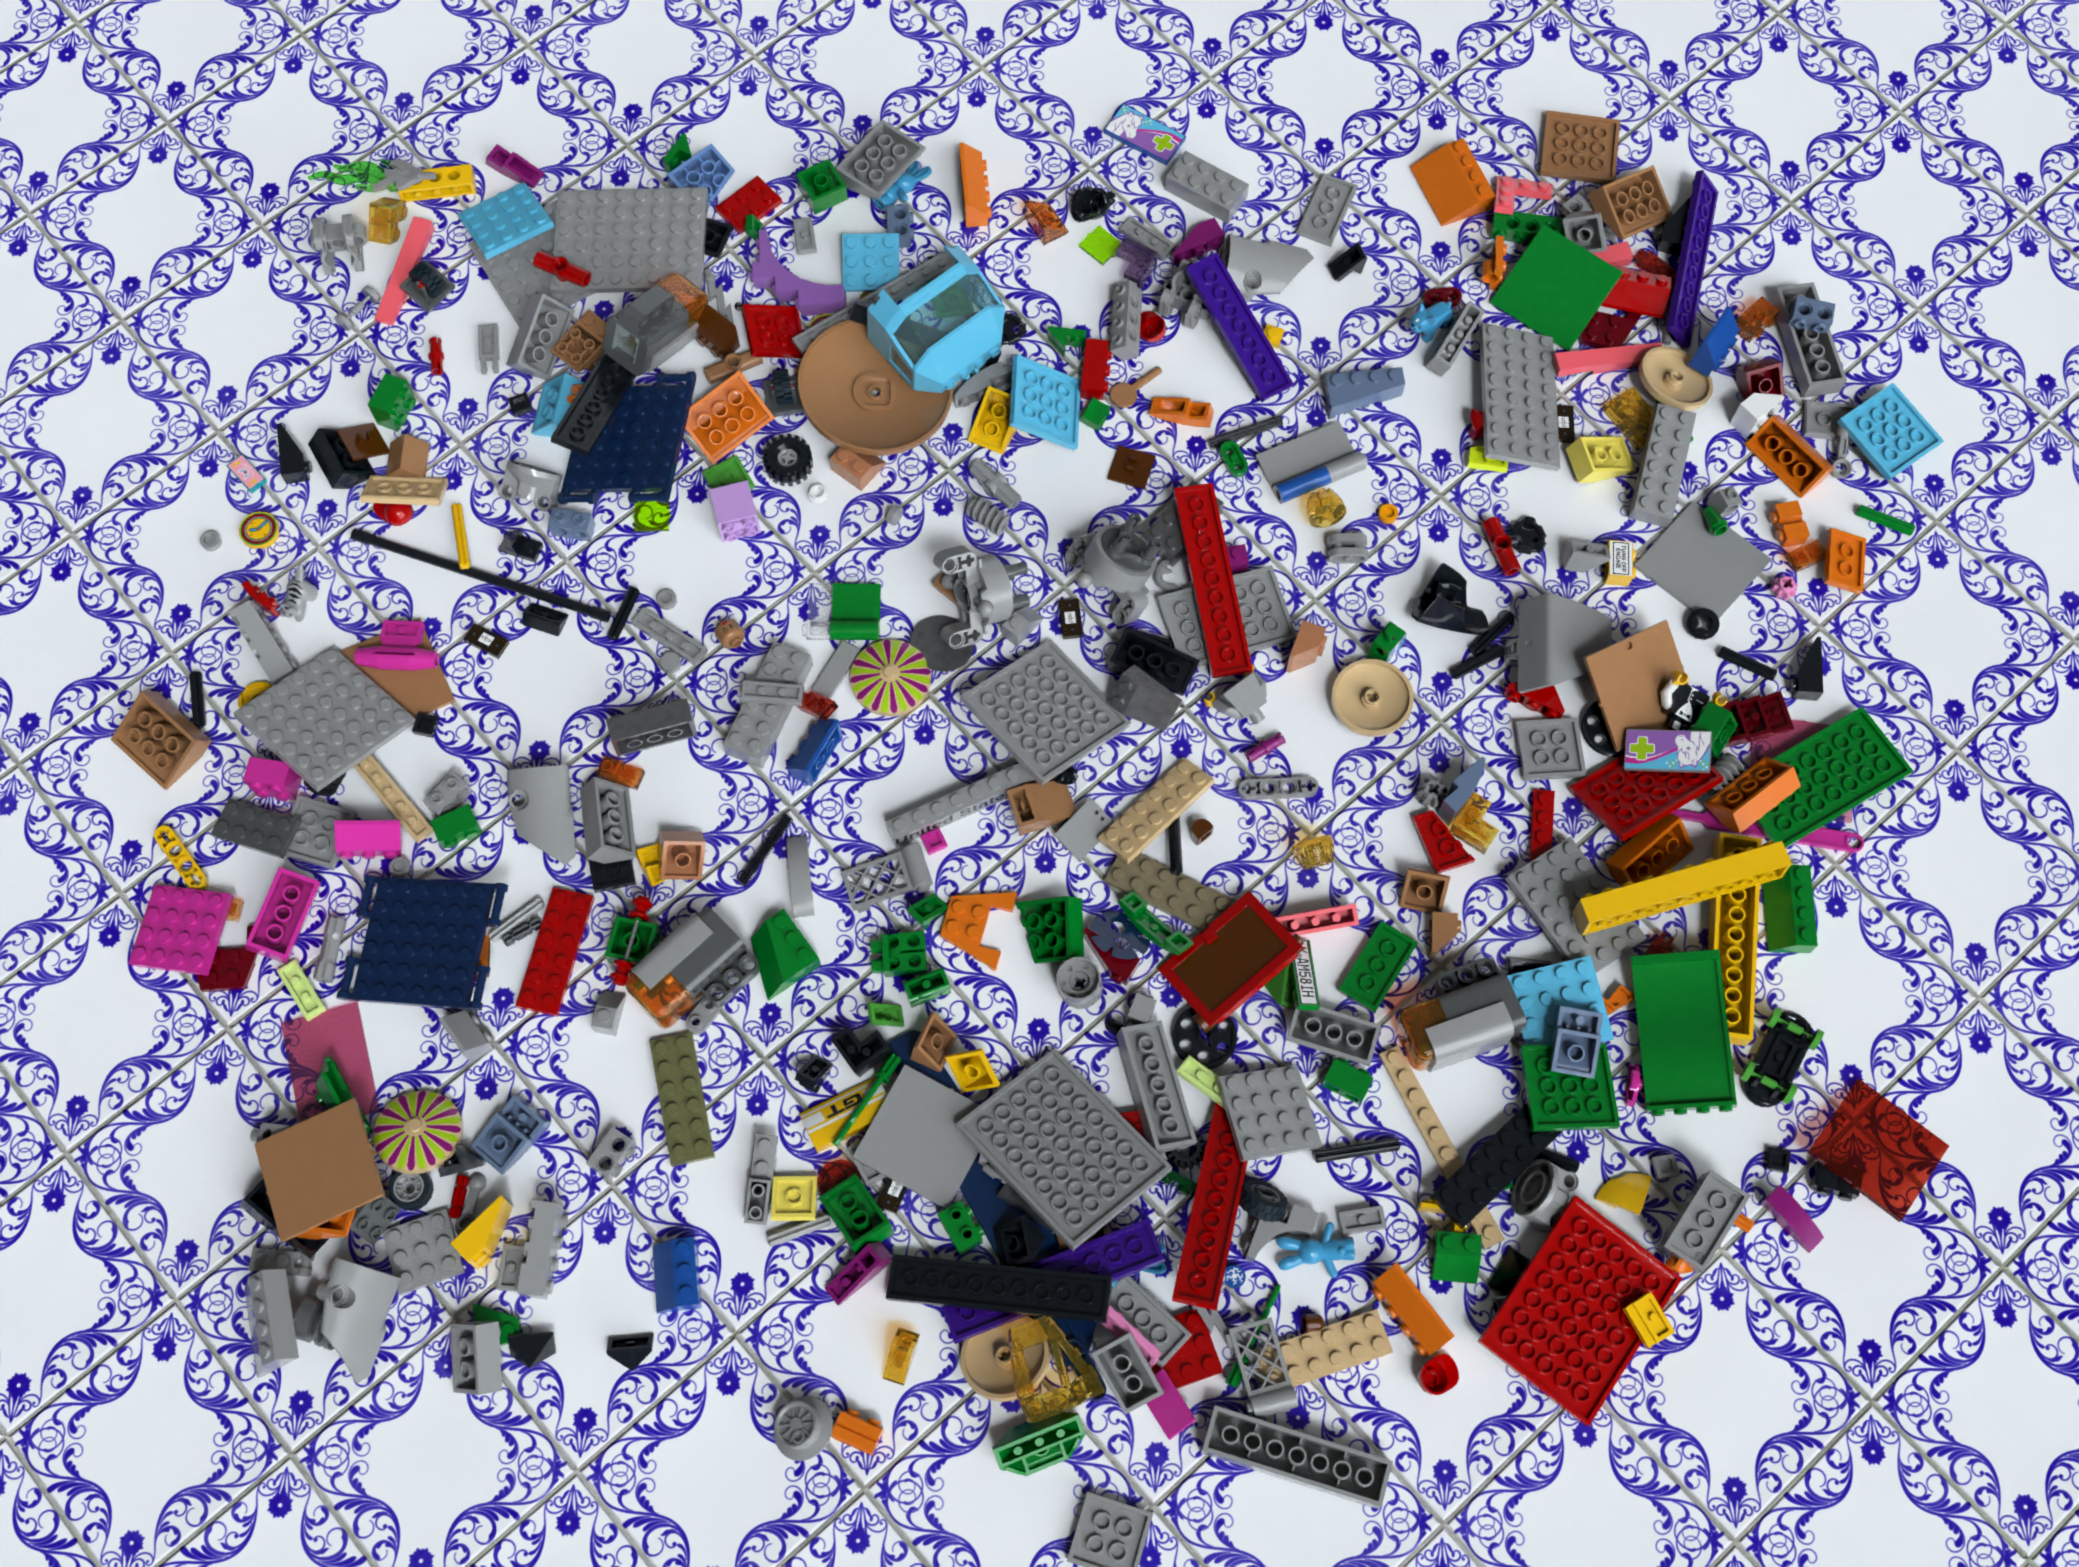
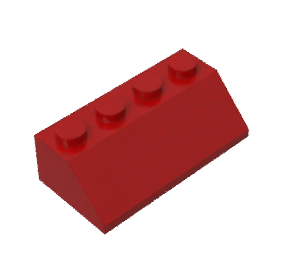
M1614 266L1622 271L1623 275L1601 306L1664 319L1671 291L1672 277Z

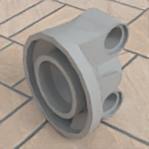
M508 461L503 482L498 487V495L504 500L523 498L534 501V505L538 510L552 511L553 507L557 508L558 506L557 495L562 475L525 463ZM509 487L512 488L511 496L507 493ZM546 497L549 501L547 507H545L543 504V501Z
M1544 1159L1533 1161L1520 1173L1513 1186L1511 1207L1516 1214L1535 1224L1539 1231L1549 1232L1567 1206L1569 1192L1577 1189L1579 1184L1578 1177L1574 1172L1565 1171L1550 1161Z

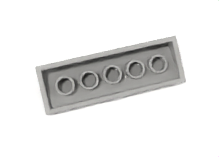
M1162 1021L1121 1027L1116 1037L1146 1141L1159 1154L1195 1145L1197 1139Z

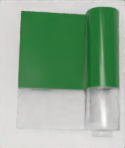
M809 583L808 620H806V624H802V636H806V640L879 641L881 584Z

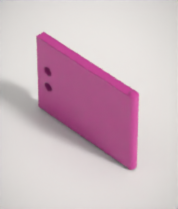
M1162 1369L1155 1376L1165 1393L1146 1404L1167 1438L1171 1440L1195 1422L1196 1418L1165 1370Z

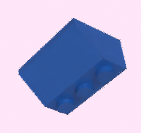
M1727 306L1688 364V366L1706 377L1712 371L1716 373L1722 364L1719 360L1724 361L1730 352L1727 348L1732 349L1738 340L1735 336L1739 332V328L1730 307Z
M819 718L816 724H812L809 729L808 738L801 742L796 757H792L788 764L791 777L811 787L813 786L842 738L839 720Z
M694 1237L671 1239L654 1245L653 1262L657 1314L702 1308L697 1240Z

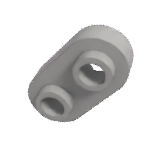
M704 997L687 1017L685 1023L687 1030L692 1032L693 1035L703 1034L718 1017L722 1007L713 1006L711 1009H707L706 1006L710 1002ZM694 1020H700L698 1025H693Z

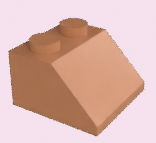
M842 447L829 458L831 470L860 491L886 465V462L878 456L855 453Z
M1304 620L1302 621L1289 656L1286 672L1291 673L1315 663L1317 656H1322L1327 636H1324L1326 628Z
M660 831L658 844L660 879L702 880L706 841L701 831Z

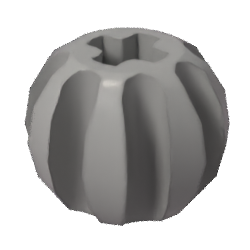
M1431 777L1426 778L1417 787L1418 801H1423L1422 805L1428 807V805H1431L1432 808L1439 807L1443 800L1447 798L1446 785H1441L1442 780L1438 778L1436 781Z

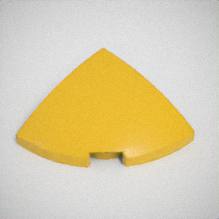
M659 842L636 850V858L651 887H655L666 880L659 878Z
M1627 1173L1616 1179L1612 1178L1599 1190L1595 1200L1613 1208H1622L1639 1216L1652 1177L1639 1173Z

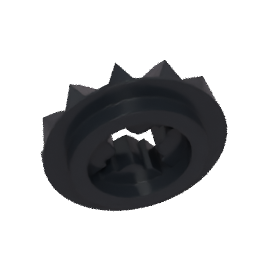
M1707 608L1694 610L1690 613L1686 622L1689 634L1695 639L1702 640L1712 638L1718 632L1720 626L1716 613ZM1698 620L1702 622L1710 620L1706 625L1707 630L1703 627L1697 628L1699 625Z
M1072 765L1063 774L1060 773L1052 780L1064 785L1073 784L1078 778V770L1073 768Z

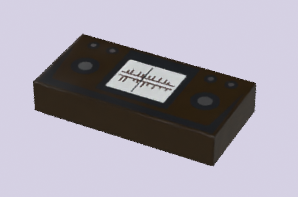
M1557 405L1559 442L1573 443L1575 440L1573 406Z
M1079 599L1059 600L1063 640L1083 638Z
M476 623L473 624L464 637L466 643L497 659L501 657L510 644L505 638Z
M887 1178L877 1205L879 1208L897 1214L908 1188L899 1186L897 1182Z

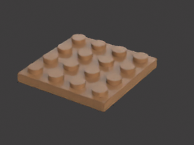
M1547 110L1539 175L1600 184L1614 182L1620 120Z

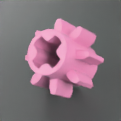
M1783 574L1780 579L1775 578L1771 591L1775 593L1776 598L1787 601L1789 596H1795L1797 593L1795 589L1798 587V584L1793 580L1794 577H1788Z

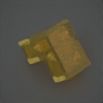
M383 197L369 203L368 241L389 245L397 242L400 236L398 222L405 220L408 213L406 201Z
M1474 792L1453 822L1449 832L1480 853L1485 854L1499 830L1482 820L1492 803Z

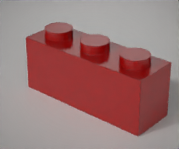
M1086 338L1080 398L1092 399L1094 397L1097 400H1103L1104 393H1108L1109 382L1105 381L1106 376H1110L1111 365H1107V360L1112 358L1109 340Z

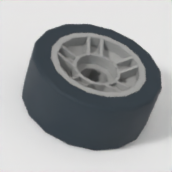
M396 1172L388 1185L389 1197L393 1203L408 1211L424 1207L432 1198L434 1190L433 1182L426 1173L405 1174ZM413 1184L414 1190L412 1192H408L407 1189L412 1187Z

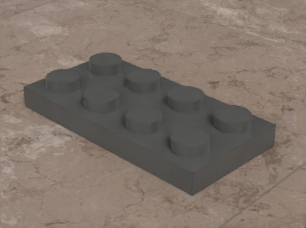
M229 798L210 835L216 839L284 859L302 822L294 817Z

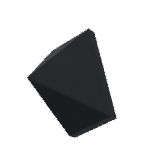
M1510 1247L1487 1285L1502 1295L1507 1296L1530 1260Z
M554 1332L508 1335L510 1356L528 1368L556 1353Z
M654 1333L609 1337L606 1353L609 1357L633 1371L652 1352Z

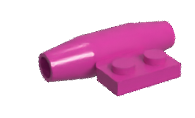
M384 620L380 634L382 645L358 648L355 651L354 659L357 665L379 670L417 671L437 668L439 665V654L436 651L417 648L423 639L425 629L423 622Z

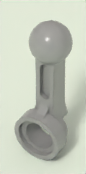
M1839 426L1836 430L1838 436L1836 458L1832 463L1835 469L1831 473L1834 477L1843 479L1852 472V465L1846 459L1850 437L1847 430ZM1837 464L1844 466V474H1839L1836 471Z
M473 1175L469 1180L470 1191L466 1205L461 1213V1217L455 1223V1230L458 1235L465 1230L460 1228L462 1222H473L475 1220L474 1212L479 1195L486 1187V1179L482 1175Z

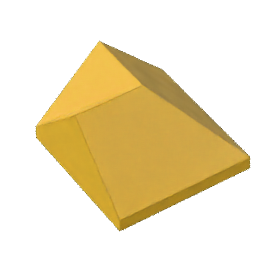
M982 1048L945 1056L963 1093L999 1087L1000 1082Z

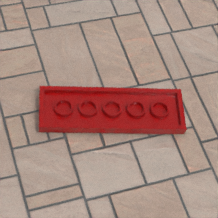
M553 887L516 1002L517 1008L556 1017L559 1016L595 900L594 896Z

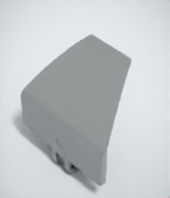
M1544 594L1520 601L1518 638L1506 641L1504 646L1506 649L1504 663L1510 666L1518 665V692L1522 694L1554 686L1588 673L1583 657L1612 644V620L1610 617L1587 605L1555 594Z

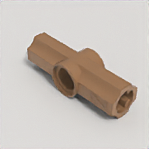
M750 350L740 354L731 353L723 361L703 368V372L708 383L714 384L728 377L730 378L738 371L742 373L763 364L762 357H751Z

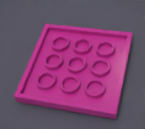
M155 884L128 964L136 967L208 976L234 896L229 893Z

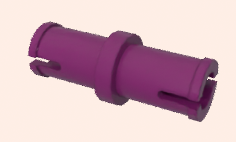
M1278 732L1267 740L1259 741L1258 745L1245 751L1244 754L1247 760L1253 763V761L1265 754H1271L1272 750L1285 744L1286 740L1282 733Z

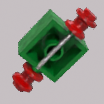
M644 896L633 898L632 904L635 905L634 911H629L628 916L632 919L616 916L605 952L607 961L617 967L615 973H610L609 978L613 980L612 983L619 986H625V983L631 982V978L628 977L629 971L658 945L661 931L658 925L648 923L649 916L646 915L647 910L653 908V903Z

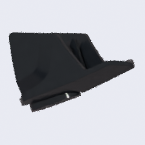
M1445 563L1440 564L1426 585L1422 595L1413 600L1411 616L1420 623L1473 635H1483L1489 628L1484 612L1467 606V581L1460 573Z

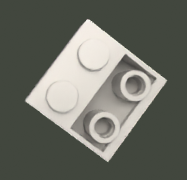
M1753 393L1739 405L1730 424L1747 439L1752 434L1754 435L1772 415L1780 411L1782 408L1781 403L1785 397L1777 394Z

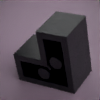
M847 1026L830 1039L853 1072L859 1077L894 1052L878 1030L861 1042L853 1030Z

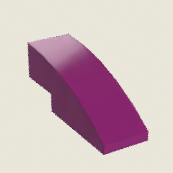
M498 144L486 157V165L518 183L525 182L531 188H535L545 175L544 172L515 152L511 154Z
M1781 1185L1777 1186L1761 1202L1777 1218L1775 1221L1808 1253L1824 1238L1810 1216Z

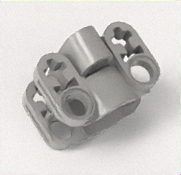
M352 214L342 215V223L325 225L323 217L313 218V228L310 230V245L313 250L321 251V262L325 275H334L336 272L334 252L345 250L351 254V265L354 266L355 271H364L363 246L367 242L365 225L354 222Z
M1183 259L1173 279L1165 282L1163 285L1162 296L1159 302V314L1168 318L1174 308L1185 313L1184 326L1194 329L1199 319L1206 320L1211 315L1207 308H1204L1205 305L1196 289L1188 285L1190 279L1184 269L1192 263Z

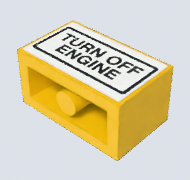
M1609 540L1607 546L1611 559L1609 562L1604 563V584L1629 586L1631 580L1635 579L1636 567H1633L1636 550L1633 549V542Z

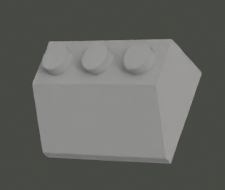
M485 1320L450 1323L453 1392L482 1395L502 1391L503 1375L501 1373L502 1353L500 1350L501 1331L499 1321Z
M1131 1332L1108 1340L1097 1346L1091 1353L1125 1415L1165 1393Z

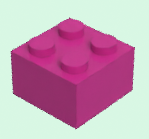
M249 757L243 780L255 793V796L263 799L274 797L279 801L287 802L288 800L296 801L302 778L283 761Z

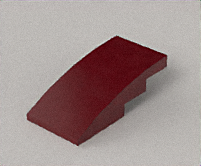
M1781 690L1763 697L1757 695L1740 702L1736 699L1726 703L1724 706H1720L1731 711L1738 724L1725 748L1794 730Z

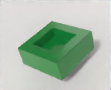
M753 214L746 215L745 232L756 241V238H759V230H762V223Z

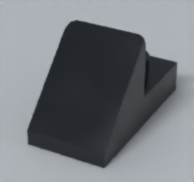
M1357 242L1328 264V267L1335 280L1341 281L1353 271L1361 274L1367 261V256L1360 243Z
M515 530L506 533L498 550L536 563L543 544L542 542L524 537L521 530Z
M814 1055L797 1072L794 1080L798 1081L801 1086L817 1093L832 1069L833 1064Z
M460 1143L455 1146L459 1161L456 1158H451L445 1161L438 1168L440 1177L484 1166L486 1161L475 1151Z

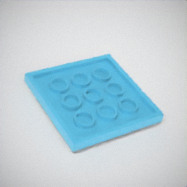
M525 182L517 184L457 214L487 260L555 227L553 221Z
M1017 354L1013 357L1009 426L1074 451L1078 448L1081 380Z
M1891 383L1837 421L1840 427L1847 430L1848 436L1887 481L1944 442L1894 383Z
M1591 955L1507 975L1526 1017L1527 1025L1522 1032L1525 1046L1552 1045L1557 1005L1603 1013L1600 1031L1602 1036L1601 1042L1614 1039Z

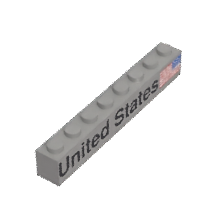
M1018 763L886 821L887 830L897 848L919 838L924 833L938 827L942 828L1005 800L1006 790L1038 782Z

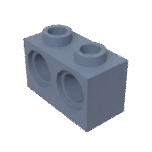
M909 205L886 206L887 233L902 234L899 235V248L911 247V240L914 239V228H910V224H914L913 212H909Z
M1796 296L1791 306L1788 325L1827 334L1833 323L1835 304Z
M553 507L548 526L552 536L591 542L595 522L591 513Z

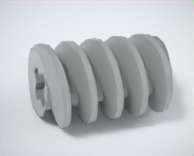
M981 497L979 500L977 498L969 504L966 515L972 516V519L975 521L978 520L980 525H984L986 529H990L998 537L1002 535L1009 524L1010 515L1007 514L1002 517L1004 510H1000L997 513L998 506L995 505L990 508L991 501L984 504L985 497Z
M1725 753L1713 765L1723 776V782L1706 793L1715 795V793H1718L1730 784L1734 778L1739 777V773L1745 771V767L1736 756L1731 753Z

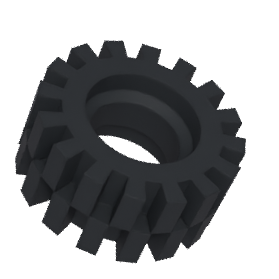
M1198 1131L1194 1132L1197 1143L1193 1145L1194 1152L1190 1156L1180 1155L1177 1149L1166 1152L1169 1162L1175 1164L1176 1168L1182 1167V1170H1186V1168L1193 1169L1195 1165L1198 1166L1200 1161H1202L1206 1145L1203 1142L1204 1138L1202 1135L1199 1136Z

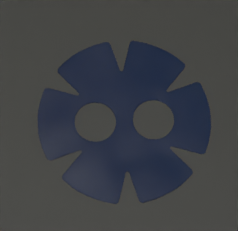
M1115 911L1102 913L1107 923L1097 916L1092 920L1090 931L1102 935L1092 936L1091 938L1103 952L1113 947L1112 957L1126 960L1138 958L1134 949L1142 954L1147 952L1150 940L1138 937L1143 934L1131 921L1127 924L1128 917L1125 913ZM1113 922H1120L1125 926V931L1117 933L1112 930L1111 924ZM1115 939H1126L1129 947L1126 949L1117 947Z

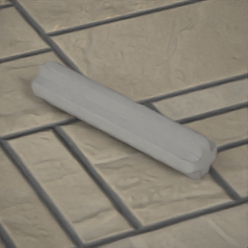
M535 898L502 922L500 927L490 931L488 936L494 943L498 942L504 934L510 933L511 930L517 928L543 909L544 903L540 898Z
M825 1213L817 1216L816 1220L803 1221L767 1235L768 1244L770 1247L830 1226L829 1215Z

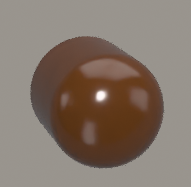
M1304 1314L1301 1319L1302 1329L1305 1333L1321 1330L1324 1326L1322 1316L1319 1314Z

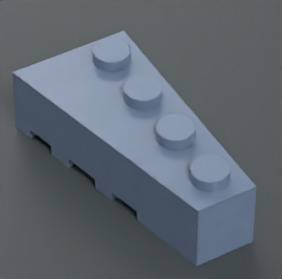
M1403 368L1326 374L1323 389L1329 419L1335 418L1336 415L1342 413L1344 415L1351 413L1352 410L1357 408L1369 407L1370 404L1376 402L1381 403L1402 396L1405 387Z

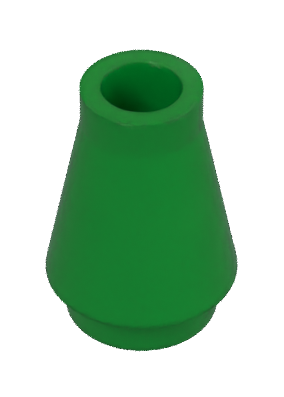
M1712 506L1703 510L1702 514L1705 517L1711 534L1720 536L1728 530V522Z

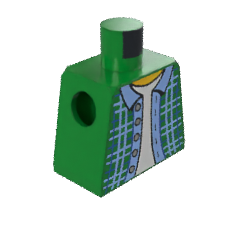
M1389 622L1373 641L1366 658L1389 662L1405 643L1406 632L1394 623Z

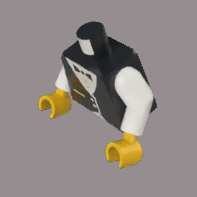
M1679 670L1673 672L1674 680H1668L1667 685L1660 693L1661 713L1670 717L1667 726L1669 730H1679L1681 724L1693 725L1699 719L1700 710L1702 707H1706L1708 702L1718 706H1724L1727 703L1726 696L1718 700L1722 696L1719 691L1713 693V700H1709L1710 696L1686 684L1689 677L1686 673L1682 674Z

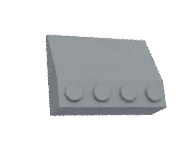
M882 119L835 169L847 189L880 199L926 150V147Z
M286 1269L260 1270L248 1278L244 1289L257 1378L263 1377L299 1358Z

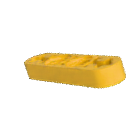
M163 825L158 827L154 832V838L186 884L191 889L205 890L209 885V880L182 841L169 826ZM165 832L171 840L169 843L163 838L162 834ZM174 847H181V852L178 855H171V850ZM185 862H192L190 870L182 871V865ZM195 874L200 879V885L196 884L195 880L191 877Z

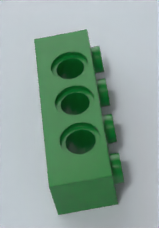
M1494 212L1491 221L1490 239H1495L1496 236H1504V241L1530 244L1543 224L1566 237L1563 225L1564 218L1513 212V215Z

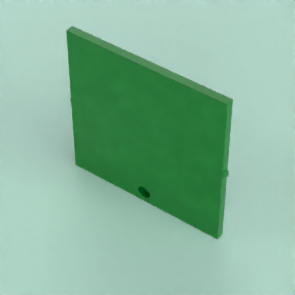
M1543 224L1490 301V304L1521 322L1528 329H1532L1540 335L1553 337V343L1568 352L1623 275V272L1587 251L1585 247L1577 245Z

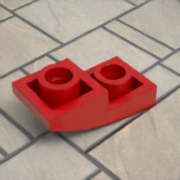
M249 580L242 583L248 595L262 610L272 616H279L276 610L279 605L273 596L269 598L265 591L261 593L257 585L252 586Z

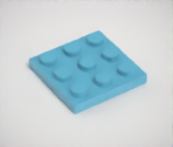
M899 233L842 234V282L845 292H874L900 277Z

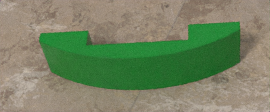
M1131 891L1118 901L1120 907L1134 926L1157 946L1176 955L1182 954L1193 946L1194 942L1179 929L1173 932L1147 909L1148 903L1135 891Z

